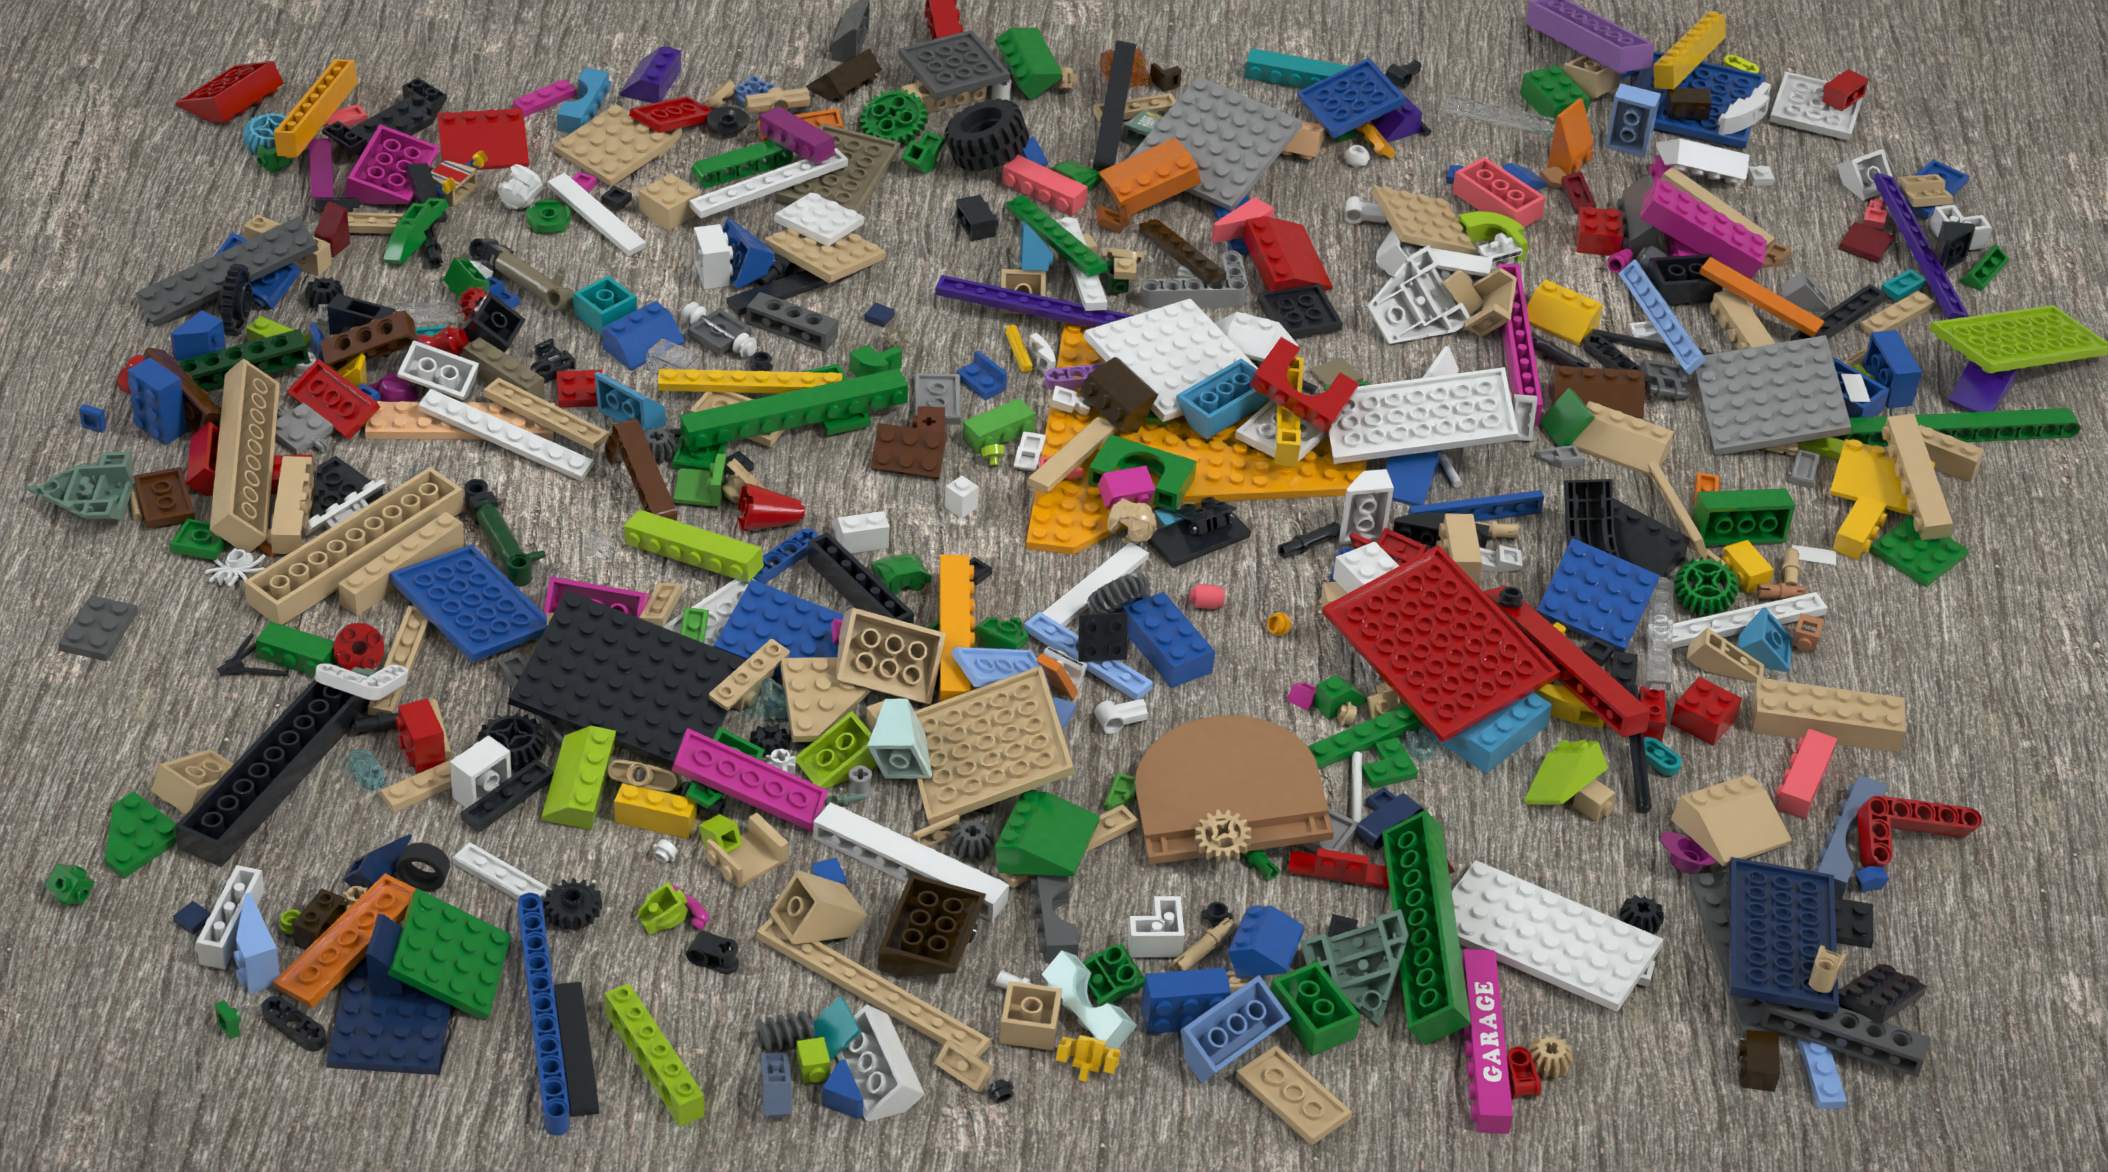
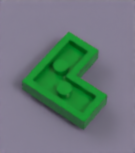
M1398 737L1375 742L1374 751L1380 761L1362 765V774L1371 789L1416 779L1418 776L1417 768Z

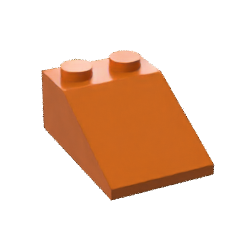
M1580 98L1557 116L1548 161V168L1558 165L1567 175L1578 172L1585 163L1591 161L1594 155L1592 151L1594 141L1584 102Z

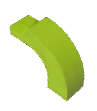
M1485 211L1459 215L1458 223L1462 225L1463 230L1472 243L1484 240L1494 242L1495 236L1503 233L1506 238H1513L1516 246L1523 250L1522 255L1516 256L1515 259L1517 261L1525 260L1528 242L1523 237L1525 228L1517 221L1505 215Z

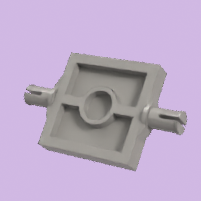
M305 403L300 404L288 413L278 407L275 439L296 455L313 447L318 448L322 453H326L329 450L330 446L323 439L334 432L333 424Z

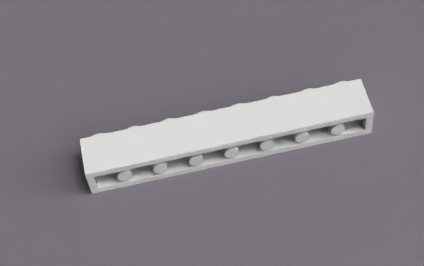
M830 802L814 820V840L902 881L907 882L911 873L986 893L979 916L993 922L1008 903L1009 884L963 864L954 858L939 853L932 848L926 847L911 838L900 835L887 827L874 823L865 817L850 812L843 807Z

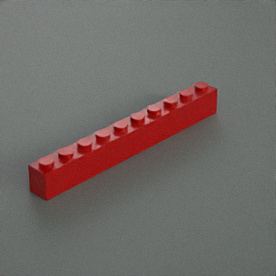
M1507 585L1483 591L1560 671L1557 680L1616 733L1624 738L1647 731L1650 710L1523 599H1521L1523 602L1521 607L1508 608L1499 603V599H1501L1499 593L1505 587H1508Z

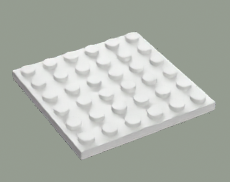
M1191 299L1085 330L1083 336L1106 362L1113 357H1118L1159 394L1151 410L1162 422L1184 415L1176 399L1177 394L1242 358L1258 369Z

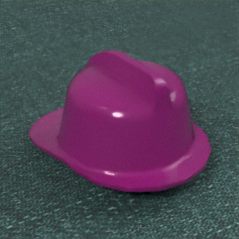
M397 373L388 374L381 378L379 382L369 385V387L379 392L381 399L378 401L416 402L418 400V391L412 386L411 381L397 377Z
M1670 831L1663 832L1660 836L1663 846L1670 852L1669 859L1671 864L1682 872L1696 874L1701 872L1705 865H1711L1716 861L1691 837Z

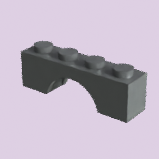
M1035 875V878L1030 879L1031 894H1036V897L1033 898V911L1039 914V917H1036V931L1042 935V937H1039V952L1044 953L1045 963H1051L1061 951L1078 957L1079 941L1076 924L1062 920L1054 912L1058 907L1068 903L1069 877Z

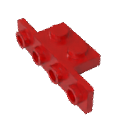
M1387 528L1383 530L1376 542L1399 566L1428 550L1426 545ZM1353 532L1350 535L1351 544L1354 549L1373 542Z
M1321 848L1317 849V855L1291 851L1288 867L1289 873L1390 889L1387 866L1368 863L1369 856Z

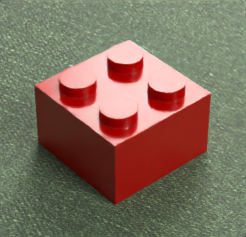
M1579 207L1576 223L1577 253L1610 256L1621 251L1623 241L1622 211Z
M1699 676L1675 703L1670 724L1714 746L1737 719L1742 698Z
M428 698L398 706L399 717H396L395 721L400 735H397V742L400 750H405V759L408 767H413L417 775L445 763L444 732Z

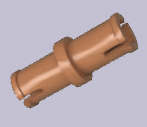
M1758 583L1756 591H1760V593H1756L1757 598L1782 600L1807 594L1803 593V591H1807L1806 586H1790L1785 583H1778V585Z

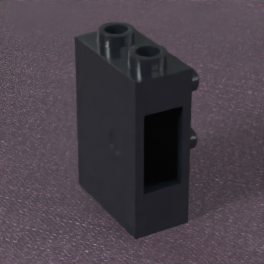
M337 293L327 306L330 336L349 331L352 327L368 324L374 319L387 317L396 312V309ZM391 353L384 355L383 357L388 358L391 355Z

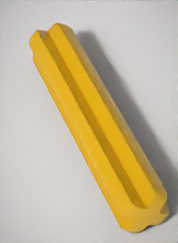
M1014 324L1011 326L1007 325L1005 333L1019 368L1023 373H1030L1033 364L1019 330Z

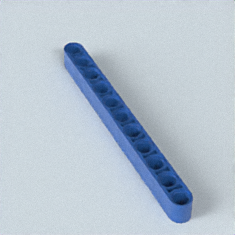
M528 892L521 895L518 899V918L545 1129L549 1134L559 1136L566 1133L570 1128L568 1094L542 899L538 894Z

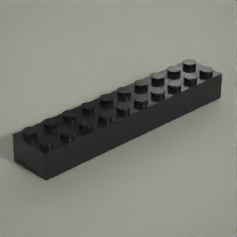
M314 679L175 826L178 849L222 867L354 725V717L359 718L368 710L370 700L324 685Z

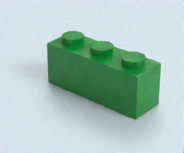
M271 621L256 639L257 657L259 659L311 676H315L317 665H336L338 662L333 651L334 641Z

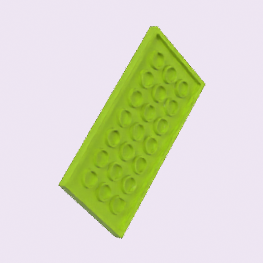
M2054 305L1931 322L1929 328L1931 332L1936 334L1938 339L1950 344L1952 349L1967 356L1966 358L1969 361L1975 362L1987 373L2010 371L2018 368L2025 369L2031 366L2056 364L2058 362H2070L2072 360L2108 355V342Z

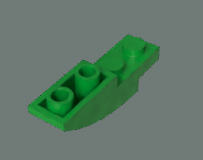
M429 198L424 204L413 203L409 207L390 237L383 258L385 263L403 264L414 251L420 248V245L427 239L424 231L449 207L446 199Z

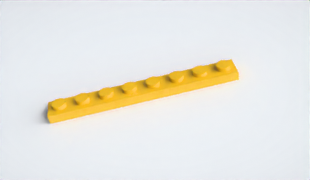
M659 369L658 391L781 394L842 381V373Z

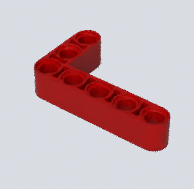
M1874 795L1857 810L1861 865L1863 868L1869 866L1884 867L1892 860L1891 829L1963 838L1981 826L1982 816L1979 811L1971 807Z

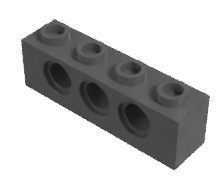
M759 292L747 305V324L826 352L838 338V320L762 292Z

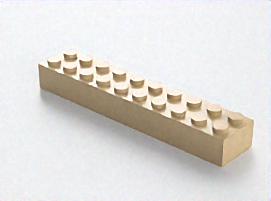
M242 359L225 374L210 530L216 536L231 543L235 548L250 553L267 539L280 383L245 359Z
M427 468L244 581L247 604L270 621L281 625L285 624L339 590V582L444 512L456 516L464 511L463 489L433 468Z

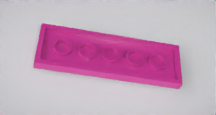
M688 728L684 733L671 769L674 772L811 832H814V820L820 815L828 792L825 788Z

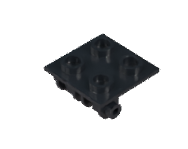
M1205 497L1201 499V502L1182 505L1173 514L1191 521L1192 525L1189 526L1191 534L1200 535L1212 531L1213 528L1217 529L1231 524L1234 521L1232 511L1236 510V507L1226 502H1221L1214 497Z
M1128 613L1078 615V641H1076L1078 662L1127 660Z

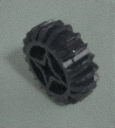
M518 712L514 716L506 713L504 717L497 715L495 720L488 719V723L482 725V729L478 732L477 736L478 742L490 736L510 751L511 770L514 769L516 773L518 769L524 768L535 759L542 760L543 753L546 750V734L542 724H538L536 718L529 719L527 714L521 717Z

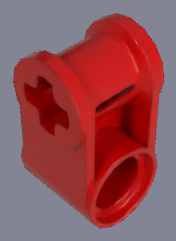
M1522 1046L1512 1047L1507 1053L1511 1099H1517L1518 1096L1525 1095L1540 1097L1541 1082L1530 1051Z

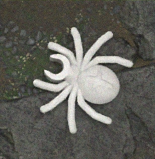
M234 548L228 554L225 561L226 564H223L217 558L214 562L220 567L208 569L204 573L206 575L215 573L209 579L210 583L217 579L220 586L225 582L227 587H231L239 578L238 575L246 581L248 578L244 573H258L264 570V567L251 568L261 563L266 556L263 554L254 561L251 553Z

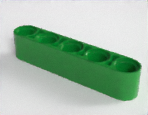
M768 140L697 161L691 167V174L703 188H710L784 166L793 159V152L773 140Z

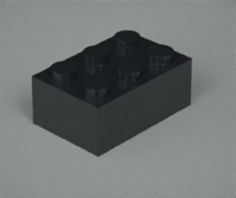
M1712 254L1649 258L1646 274L1668 305L1712 302L1714 293L1722 292L1723 290L1722 286L1699 274L1706 261L1710 257L1713 258Z

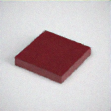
M1854 222L1840 242L1839 249L1879 263L1892 244L1894 235Z

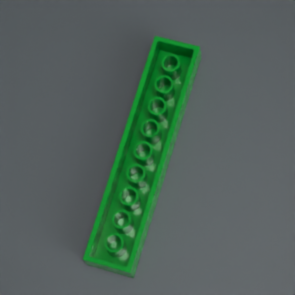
M1425 810L1383 831L1382 834L1392 911L1402 910L1409 934L1400 962L1408 1030L1426 1046L1470 1025L1471 1019L1443 829Z

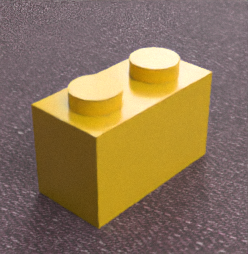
M1748 540L1724 547L1721 559L1726 565L1729 564L1730 571H1735V578L1739 582L1738 586L1746 594L1756 591L1758 583H1771L1774 569Z

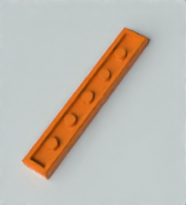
M1712 257L1706 261L1699 272L1704 277L1811 337L1817 334L1824 323L1822 319Z

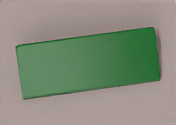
M1994 244L1980 256L1959 281L1982 291L2010 259L1997 244Z

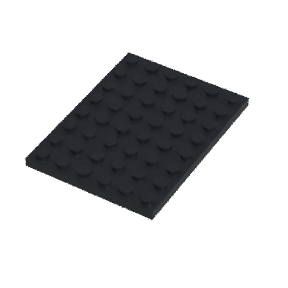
M566 590L514 687L508 704L577 731L589 726L616 731L615 746L672 767L687 728L713 739L718 728L722 727L729 710H725L709 699V693L740 667L746 659Z

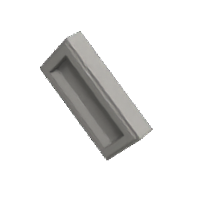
M1798 449L1790 484L1812 489L1820 454Z

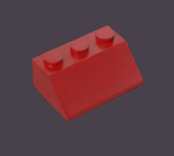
M210 421L191 436L186 484L204 496H213L220 430L219 427Z

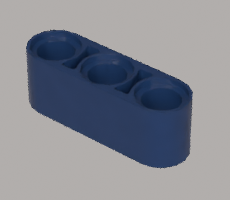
M1402 793L1361 820L1356 827L1355 834L1374 850H1378L1384 846L1383 831L1423 812L1424 808L1405 793Z

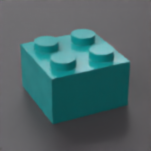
M606 276L573 293L574 315L603 336L602 327L637 310V296L610 276Z

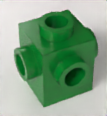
M57 863L44 887L56 895L55 899L64 905L70 906L71 903L83 905L89 897L95 881L87 876L88 872L82 867Z

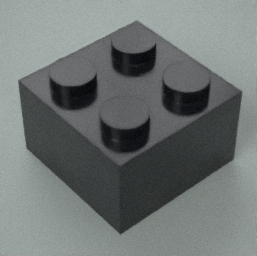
M489 292L475 307L462 329L465 331L468 341L473 342L480 337L497 349L505 352L512 344L526 319Z

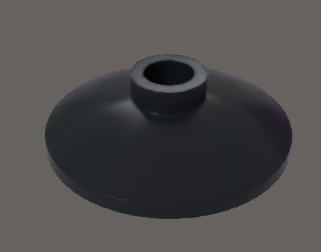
M719 107L708 114L707 124L713 130L721 133H735L748 126L749 116L745 111L736 107Z

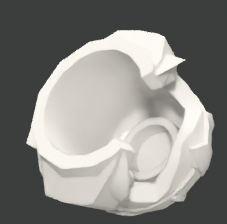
M514 164V166H511L512 173L509 175L508 181H503L499 184L498 194L507 208L524 209L529 207L533 203L534 198L543 190L541 178L535 172L524 166Z

